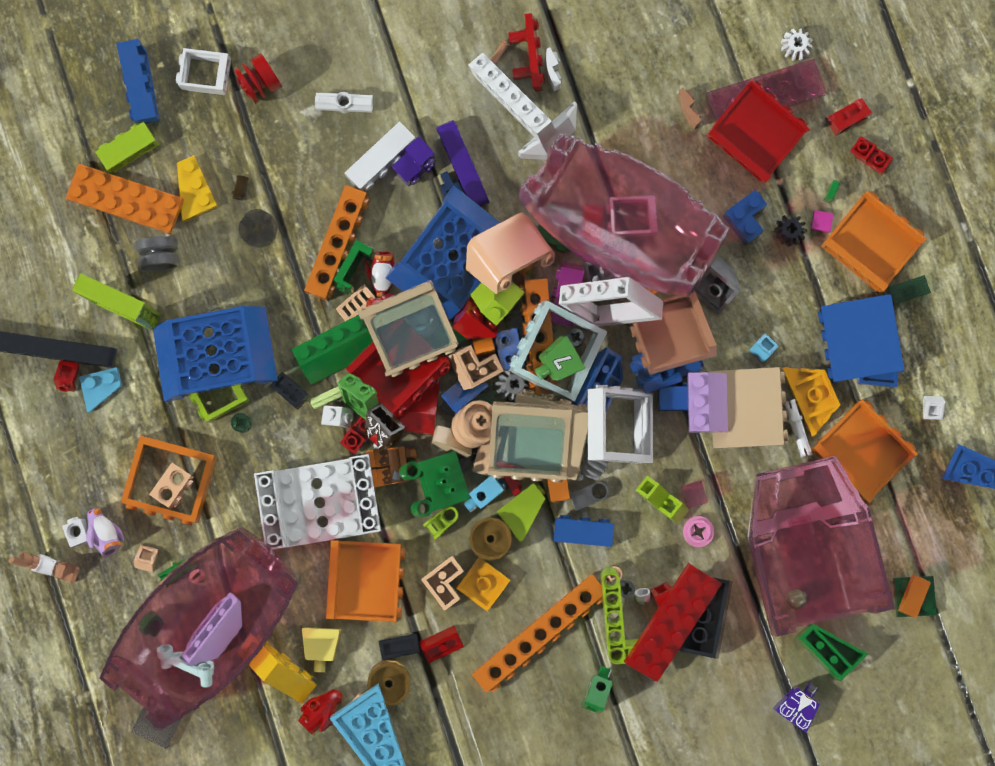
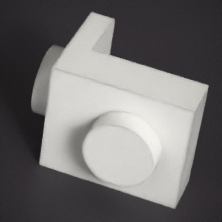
M324 405L322 425L351 428L353 410Z

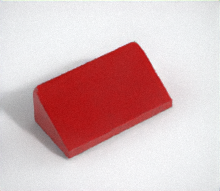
M451 626L420 641L421 649L429 663L464 647L455 626Z

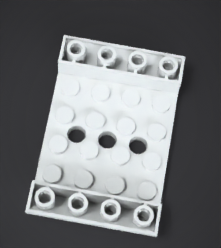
M369 454L279 471L272 470L254 473L265 550L287 548L381 531ZM316 478L322 481L320 489H314L312 486V482ZM319 497L325 500L323 508H317L315 505V501ZM322 516L328 519L326 527H320L318 524V520Z

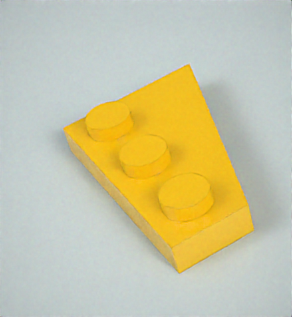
M193 155L177 162L180 197L184 199L181 207L182 221L186 222L217 208V203L196 157Z

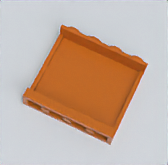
M866 191L823 242L821 247L876 292L881 294L927 238L924 237V233L918 228L914 229L909 225V221L905 217H899L894 213V209L890 205H884L879 201V197L875 193Z
M862 399L811 448V451L821 461L833 459L852 491L865 504H869L875 498L874 496L918 453L915 451L916 448L909 441L905 442L901 438L902 434L896 428H891L887 424L888 420L882 414L878 415L873 410L874 406L869 401Z
M331 540L326 619L398 622V618H401L402 607H398L399 599L403 597V587H400V579H404V568H401V560H405V548H402V544Z

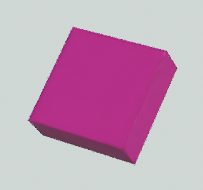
M814 210L810 230L830 233L834 213Z

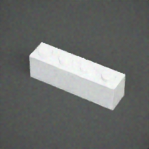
M399 121L345 172L346 177L358 190L369 191L374 186V181L377 178H383L387 174V169L401 158L405 153V148L416 138Z

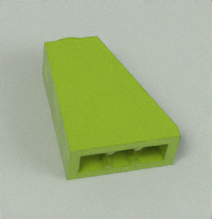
M533 483L497 511L519 542L524 540L545 500L543 495L546 493L539 484L535 486Z

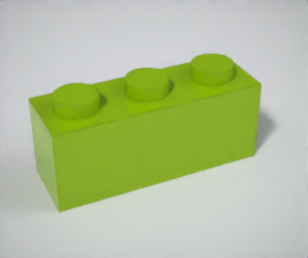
M142 122L134 124L131 130L126 133L118 134L115 140L110 143L102 144L98 148L99 150L95 152L110 174H114L157 147L159 143L148 126Z

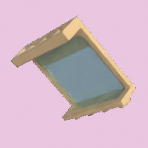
M431 280L358 311L360 319H364L385 366L386 376L392 375V377L403 373L402 370L405 368L414 369L420 366V362L424 360L431 362L438 358L437 355L445 353V355L456 351L455 348L458 347L457 338Z
M493 401L488 475H492L493 478L512 476L511 478L516 480H522L523 477H529L533 481H542L543 478L551 479L552 482L567 480L572 407Z

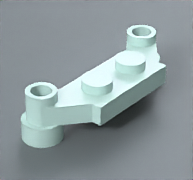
M161 645L157 648V656L160 659L161 668L168 669L174 665L200 677L202 687L213 685V661L209 660L190 665L181 656L183 652H173L171 645Z

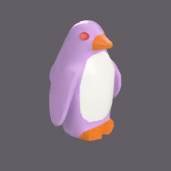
M101 508L89 510L87 513L88 530L86 540L90 548L95 546L104 558H108L120 549L121 543L119 541H124L123 533L116 524L103 515Z

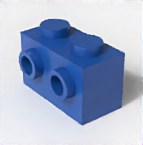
M519 328L497 332V336L492 338L494 348L498 349L499 355L497 358L503 370L510 369L511 359L519 351L517 348L521 340Z

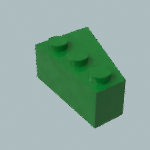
M808 624L795 636L837 681H842L868 655L867 652L858 649L814 624Z

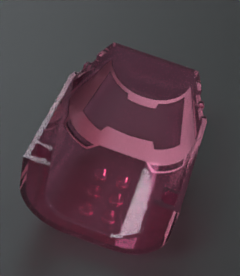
M836 456L756 474L747 538L771 635L778 637L795 633L797 627L847 615L866 612L876 614L895 609L870 510L862 501L857 489L850 482L849 476ZM795 588L804 591L807 595L806 605L799 610L791 609L786 602V594Z

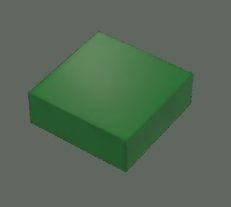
M833 180L830 183L823 201L831 203L840 186V182Z

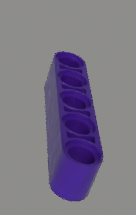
M454 120L437 126L438 135L464 194L480 207L489 204L488 196Z

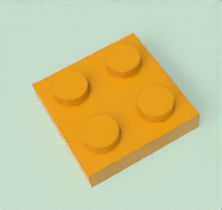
M479 557L456 589L488 612L510 582V579Z

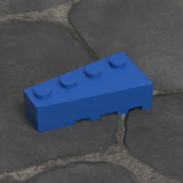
M139 39L116 43L123 71V81L127 89L126 98L131 107L129 110L131 121L135 123L144 122L145 124L160 122L146 48Z

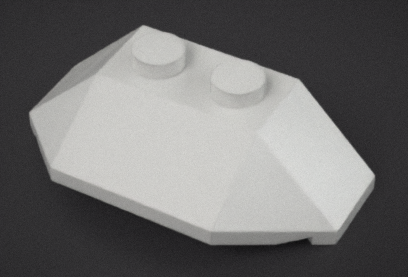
M574 101L552 121L557 132L543 145L534 137L518 151V156L521 159L548 160L551 156L553 158L561 152L560 148L564 144L569 145L575 139L577 103Z

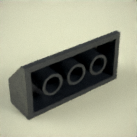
M715 578L722 585L678 651L719 659L733 581Z

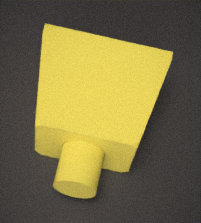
M302 628L305 660H314V672H325L326 661L335 660L341 629Z

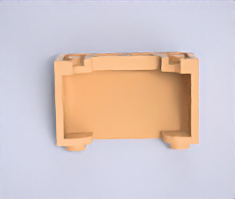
M518 213L478 234L469 241L466 270L495 294H498L510 287L512 274L538 261L541 267L550 266L554 263L555 253L531 219L524 213Z

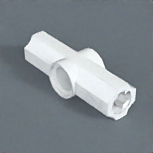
M340 92L338 94L316 93L315 109L340 111L341 113H372L373 95L348 94L347 92ZM344 99L349 101L346 106L339 105Z

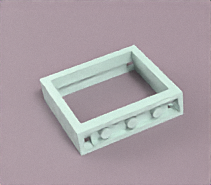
M542 301L534 310L536 315L533 321L530 320L526 327L528 332L525 338H522L517 346L519 351L516 356L512 357L509 371L563 399L575 402L607 331L549 301ZM548 310L593 332L581 358L585 369L574 373L567 390L544 379L541 380L538 376L522 369V365Z

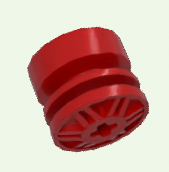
M262 53L250 59L253 65L252 69L242 64L246 73L242 74L238 67L234 69L239 85L255 104L259 102L255 95L257 92L260 93L263 99L266 98L263 91L265 87L271 93L282 88L280 81Z

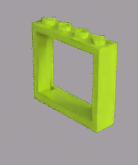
M80 273L79 277L75 278L72 291L91 303L152 331L157 325L161 313L145 302Z

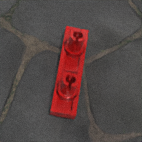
M532 13L524 14L525 30L508 32L510 44L524 41L528 43L530 64L526 67L513 68L512 72L514 80L531 78L533 89L535 92L543 91L542 85H545L544 73H541L540 67L543 66L542 55H539L538 48H541L540 37H537L536 30H539V23Z

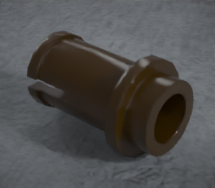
M237 176L235 189L231 193L233 199L244 200L249 181L248 177Z

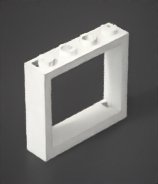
M630 277L562 285L560 288L559 305L597 327L662 320L663 300ZM625 289V293L621 294V290ZM627 298L632 301L601 306L592 303L593 301Z
M596 385V389H588V460L636 464L653 463V394H645L644 389L621 388L620 390L619 386H610L608 388V385ZM606 397L634 400V454L606 452Z

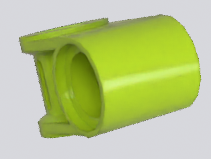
M453 506L445 507L426 521L423 526L429 529L434 536L433 539L436 540L459 519V511ZM449 509L455 512V518L451 521L445 517V513Z

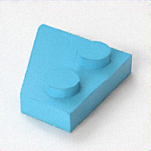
M117 367L79 377L88 413L93 412L100 403L105 402L112 393L122 387Z

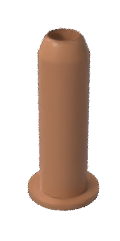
M501 39V44L490 59L495 65L506 48L510 46L503 39Z

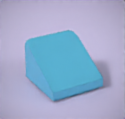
M765 333L750 348V352L763 363L779 346Z

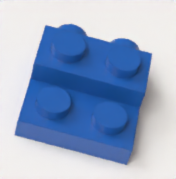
M642 353L632 356L631 370L633 374L637 373L636 380L638 386L643 387L645 394L682 382L677 367L649 375L648 369L643 368L641 362Z

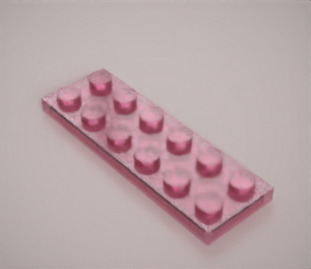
M811 59L725 86L706 94L716 122L751 80L760 82L764 86L763 90L768 94H774L782 106L786 105L788 107L825 96L826 90L815 59Z

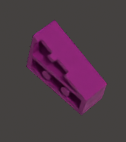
M563 261L561 269L557 268L555 280L559 281L558 286L553 287L551 298L555 299V305L568 312L570 311L559 305L560 288L562 285L582 283L584 265ZM550 311L552 323L573 327V322Z

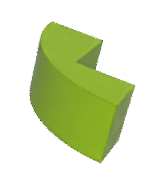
M646 476L635 490L677 525L689 511L681 501L669 494L658 482L649 476Z

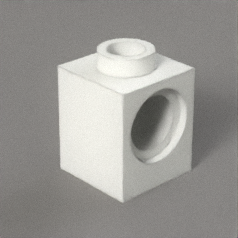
M78 517L67 520L68 524L62 527L70 548H76L88 543L86 540L88 530L86 520L79 519ZM76 526H78L81 530V533L78 537H76L73 533V530Z

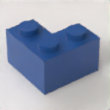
M756 189L728 209L723 215V218L745 246L759 237L764 231L754 216L761 212L767 206V203Z

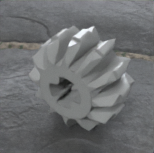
M504 370L503 375H498L500 381L496 382V385L501 388L497 390V393L503 392L502 398L508 397L509 401H513L514 398L516 399V394L529 386L524 384L526 379L508 370ZM513 381L515 388H511L510 385L512 384H509V382Z
M587 456L582 465L581 472L585 476L597 480L604 472L608 462L588 460Z

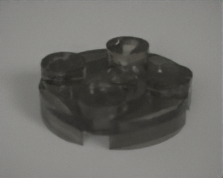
M262 209L250 210L239 223V234L249 246L262 248L275 240L277 223L271 214ZM256 224H259L261 227L263 226L260 233L253 231V228H256Z

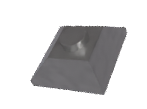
M720 257L714 261L693 286L697 297L717 315L725 309L741 290L733 268Z

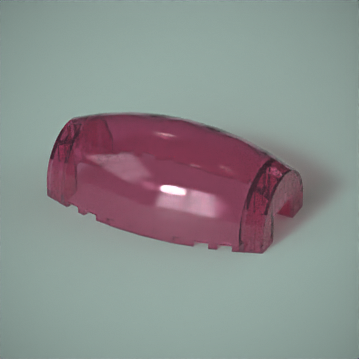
M559 134L550 146L547 161L536 176L530 174L521 186L519 193L521 204L553 238L596 268L616 278L630 277L644 288L690 298L710 268L730 229L714 212L710 213L703 207L704 203L702 201H696L688 195L689 191L655 168L613 149V152L601 148L602 145L595 143V146L584 143V139ZM611 209L614 210L615 232L627 231L626 233L617 234L612 231Z
M238 527L216 538L175 567L138 606L112 647L99 679L113 691L120 687L146 709L145 718L159 730L182 719L183 716L192 710L198 709L208 699H212L247 667L262 649L277 623L281 620L297 587V577L269 546L243 527ZM230 592L241 601L242 627L239 633L231 640L226 650L217 659L210 660L214 662L212 686L202 687L200 677L174 665L168 669L161 668L160 659L157 656V648L159 646L171 645L173 652H183L186 650V645L191 635L216 603Z

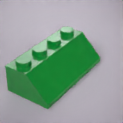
M357 315L291 350L309 383L313 385L348 367L373 342V339L364 320L360 319V316Z

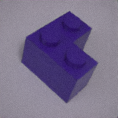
M417 137L405 148L406 154L392 165L393 171L408 187L419 182L421 175L425 171L427 173L430 172L436 163L435 153L420 137Z

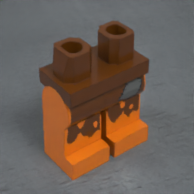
M403 446L388 448L384 451H366V454H369L371 469L388 466V468L371 470L374 488L411 482V480L406 481L400 477L399 469L403 464L408 463V460L418 459L416 448H406ZM408 466L407 473L409 476H412L413 469Z

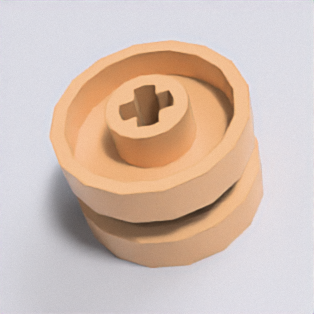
M481 400L472 401L455 414L451 427L453 435L459 443L465 447L478 448L490 441L492 405Z

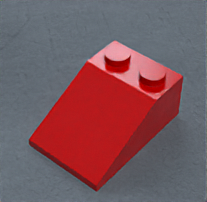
M440 378L436 380L432 388L427 389L422 394L418 402L413 403L409 407L408 412L404 416L398 418L399 422L405 427L403 433L434 435Z

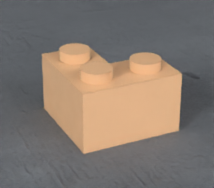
M471 345L462 347L447 355L463 390L472 389L504 371L496 354L488 355L478 360Z
M454 556L448 558L421 579L444 611L461 599L450 585L452 580L464 572Z

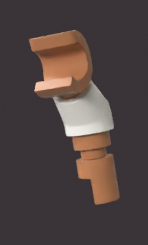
M21 552L18 558L11 557L8 560L10 564L28 567L33 572L54 576L71 583L75 582L79 572V566L63 561L58 562L42 554L30 555L29 553Z

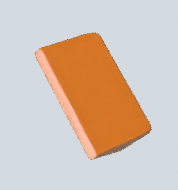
M912 575L898 611L917 619L931 582L917 575Z

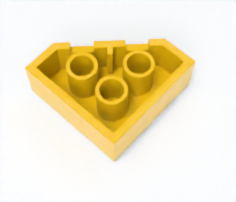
M251 634L237 653L265 683L303 704L316 687V684L311 680L313 676L306 670L301 671L297 665L290 662L291 659L286 654H280L274 647L268 645L270 642L263 636L258 638Z

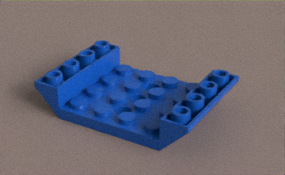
M452 186L442 200L444 203L399 263L396 262L385 277L402 291L431 280L448 320L462 309L471 297L470 294L481 283L472 274L465 272L463 269L467 258L469 241L478 234L501 223L455 186ZM436 238H440L443 242L440 249H436L433 246ZM451 250H456L458 253V257L454 261H451L448 257ZM428 306L430 311L440 319L435 306Z
M240 306L167 320L153 328L164 402L184 399V395L252 382L264 384L278 381L266 307ZM213 328V335L211 337H205V329ZM211 346L217 348V352L213 356L207 354V349ZM219 365V372L211 374V366Z

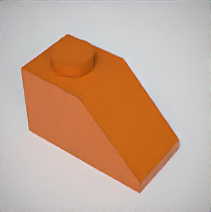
M492 338L472 339L477 358L495 354Z

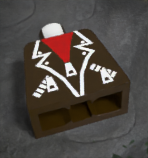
M382 403L366 412L365 433L373 441L374 448L384 451L396 444L405 427Z

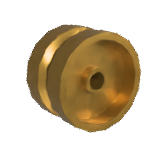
M489 517L481 519L473 526L470 531L469 542L475 555L491 561L500 559L508 552L511 547L512 536L510 529L503 521ZM490 535L494 537L492 543H489L487 537Z
M386 659L379 661L369 672L367 688L369 690L379 683L386 706L397 705L409 693V671L404 664L397 660ZM387 680H390V681H392L393 684H392V685L389 684V685L387 686V685H385V682H386Z

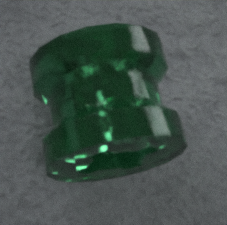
M237 413L231 419V426L237 432L246 433L252 427V420L244 413Z

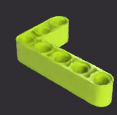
M606 567L601 572V585L608 657L614 664H626L624 660L638 639L625 640L620 578L615 568ZM609 575L615 576L613 581L605 580ZM610 594L617 595L613 600L607 599ZM611 613L618 614L616 618L609 617ZM614 631L620 632L616 637L610 636ZM614 650L621 651L619 655L612 654Z

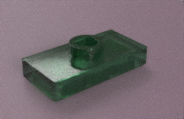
M925 275L887 288L889 294H891L894 306L931 293Z

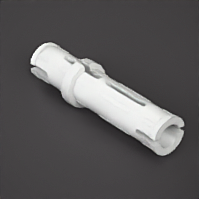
M793 399L790 400L792 409L788 401L783 404L789 418L787 421L791 424L800 457L802 458L806 457L804 448L808 456L812 455L813 452L811 451L801 421L803 419L802 415H799L796 400Z

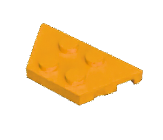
M784 367L782 372L785 374L786 381L812 437L817 434L819 429L839 408V400L825 370Z

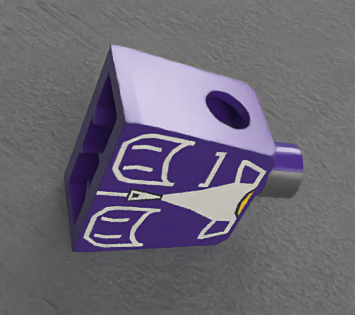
M810 682L803 691L794 686L772 709L807 733L820 706L817 701L812 699L818 688Z

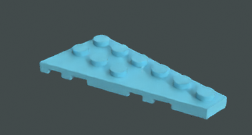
M379 683L330 717V720L365 766H406Z

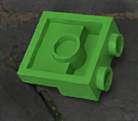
M349 373L338 382L344 404L366 420V412L379 404L376 390L364 384L359 377Z

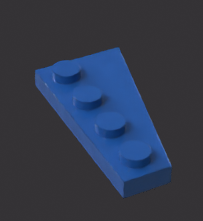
M958 444L941 479L995 489V460Z

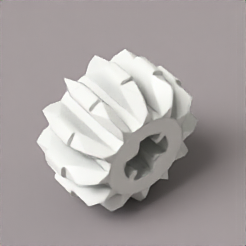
M793 28L790 33H785V39L781 40V44L784 45L781 51H787L785 58L791 55L792 61L796 57L801 61L803 56H809V51L813 49V46L810 44L813 39L807 38L808 32L802 34V28L798 32Z

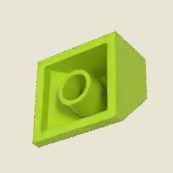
M511 280V285L507 290L495 294L481 282L470 295L481 313L497 326L521 298L524 291Z

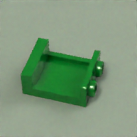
M358 240L355 241L334 278L339 291L346 295L355 292L353 286L348 284L363 257L373 262L375 254L373 248Z

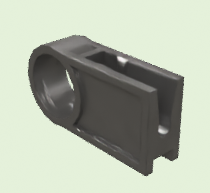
M599 481L569 495L577 511L606 499L609 494V488L604 482ZM596 484L605 486L606 495L603 498L599 499L593 496L592 488Z

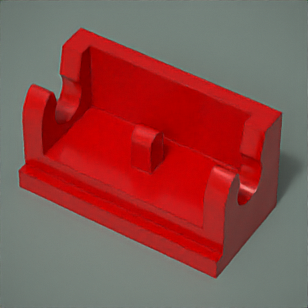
M861 98L827 116L825 119L837 136L867 119L872 114V111Z

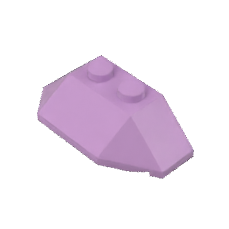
M228 593L226 597L216 603L191 635L186 645V650L181 655L188 664L195 665L217 659L226 650L231 640L239 633L242 627L241 601L233 593Z

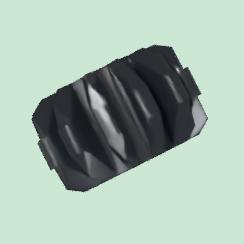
M790 214L789 218L784 215L782 216V221L778 220L776 222L779 227H775L774 232L779 233L776 235V239H783L781 241L782 245L786 241L788 247H791L793 243L799 245V240L803 241L805 239L803 234L807 232V229L802 227L806 223L805 221L799 222L800 216L794 219L793 214ZM789 227H792L791 230L794 229L792 234L789 233L790 231H787Z

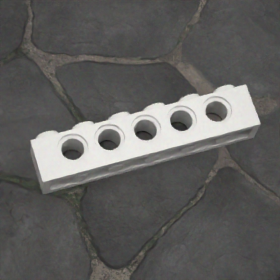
M484 53L468 64L474 77L542 145L557 133L552 121Z

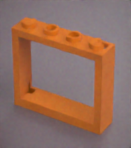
M140 435L121 503L126 504L125 508L137 511V508L145 509L144 513L155 516L156 512L163 514L162 518L174 521V518L182 519L181 523L192 526L193 522L199 523L218 456ZM146 445L206 461L191 515L130 499Z

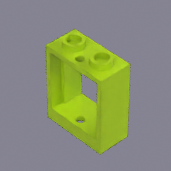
M242 385L232 386L238 398L237 400L209 414L199 393L189 394V397L193 404L197 403L200 409L197 412L202 421L206 420V422L211 423L250 402Z

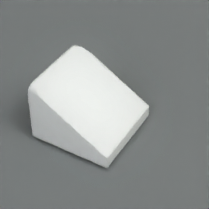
M924 396L923 419L943 420L945 409L943 397Z

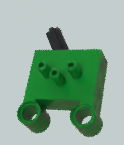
M472 448L471 456L467 458L462 456L459 461L456 451L418 463H405L400 467L399 475L403 480L408 481L419 477L425 499L413 502L411 505L412 515L417 518L427 517L433 511L470 499L463 472L476 458L477 451ZM408 466L413 469L412 476H409L407 473ZM420 504H423L425 507L423 514L418 508Z

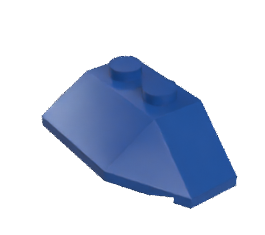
M607 347L597 353L575 402L571 404L577 406L579 404L588 405V389H596V385H608V388L610 386L620 387L623 381L622 356ZM606 397V412L613 398Z

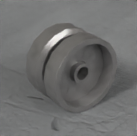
M158 236L143 238L135 242L136 253L142 255L137 258L138 270L154 272L180 267L179 255L174 253L178 250L177 238Z

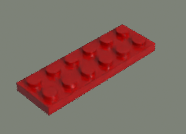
M688 562L624 662L658 682L722 583Z

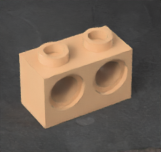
M171 463L149 495L172 509L173 506L177 507L181 502L182 497L180 496L182 493L191 488L194 483L192 481L194 477L174 463ZM177 474H183L184 480L180 484H176L174 481ZM166 490L172 491V497L169 500H164L163 493Z

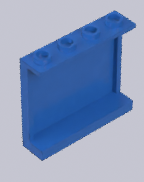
M891 294L821 306L818 317L819 322L824 323L825 330H821L823 342L827 341L828 349H824L826 361L830 360L831 368H827L829 379H833L834 383L904 372Z

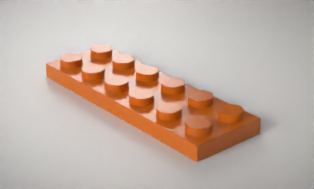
M78 164L65 198L69 201L170 235L184 202V199L82 164Z

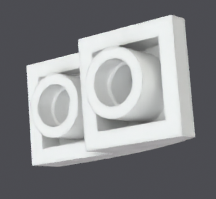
M549 47L546 51V70L550 85L555 92L561 88L562 78L558 71L555 72L559 67L558 62H560L557 53L555 51L552 52Z

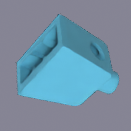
M491 475L469 493L471 498L464 505L470 512L474 511L477 507L482 509L509 487L502 478H493ZM482 492L485 493L486 498L481 497Z

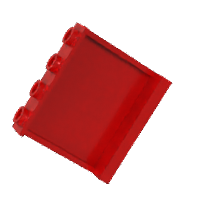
M751 80L705 136L763 184L771 178L770 175L810 129L807 127L808 124L800 117L796 118L792 114V109L786 105L782 106L774 94H768L763 90L764 86L760 82Z
M403 317L395 320L379 335L392 366H397L435 350L433 346L408 325ZM372 342L346 370L349 374L359 377L364 384L373 387L377 392L378 402L382 403L398 419L408 412L409 407L413 403L421 399L422 394L427 389L435 385L436 380L441 375H445L448 372L451 363L447 357L439 354L437 359L431 362L424 360L420 362V366L411 370L409 367L402 370L403 373L392 377V375L386 376L385 366L374 342Z

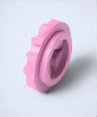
M695 516L684 524L683 535L691 546L704 547L712 541L714 527L707 518ZM694 524L698 528L705 527L701 532L703 539L698 535L691 536L695 532Z

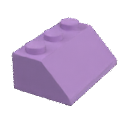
M709 372L688 373L689 433L728 432L727 374Z

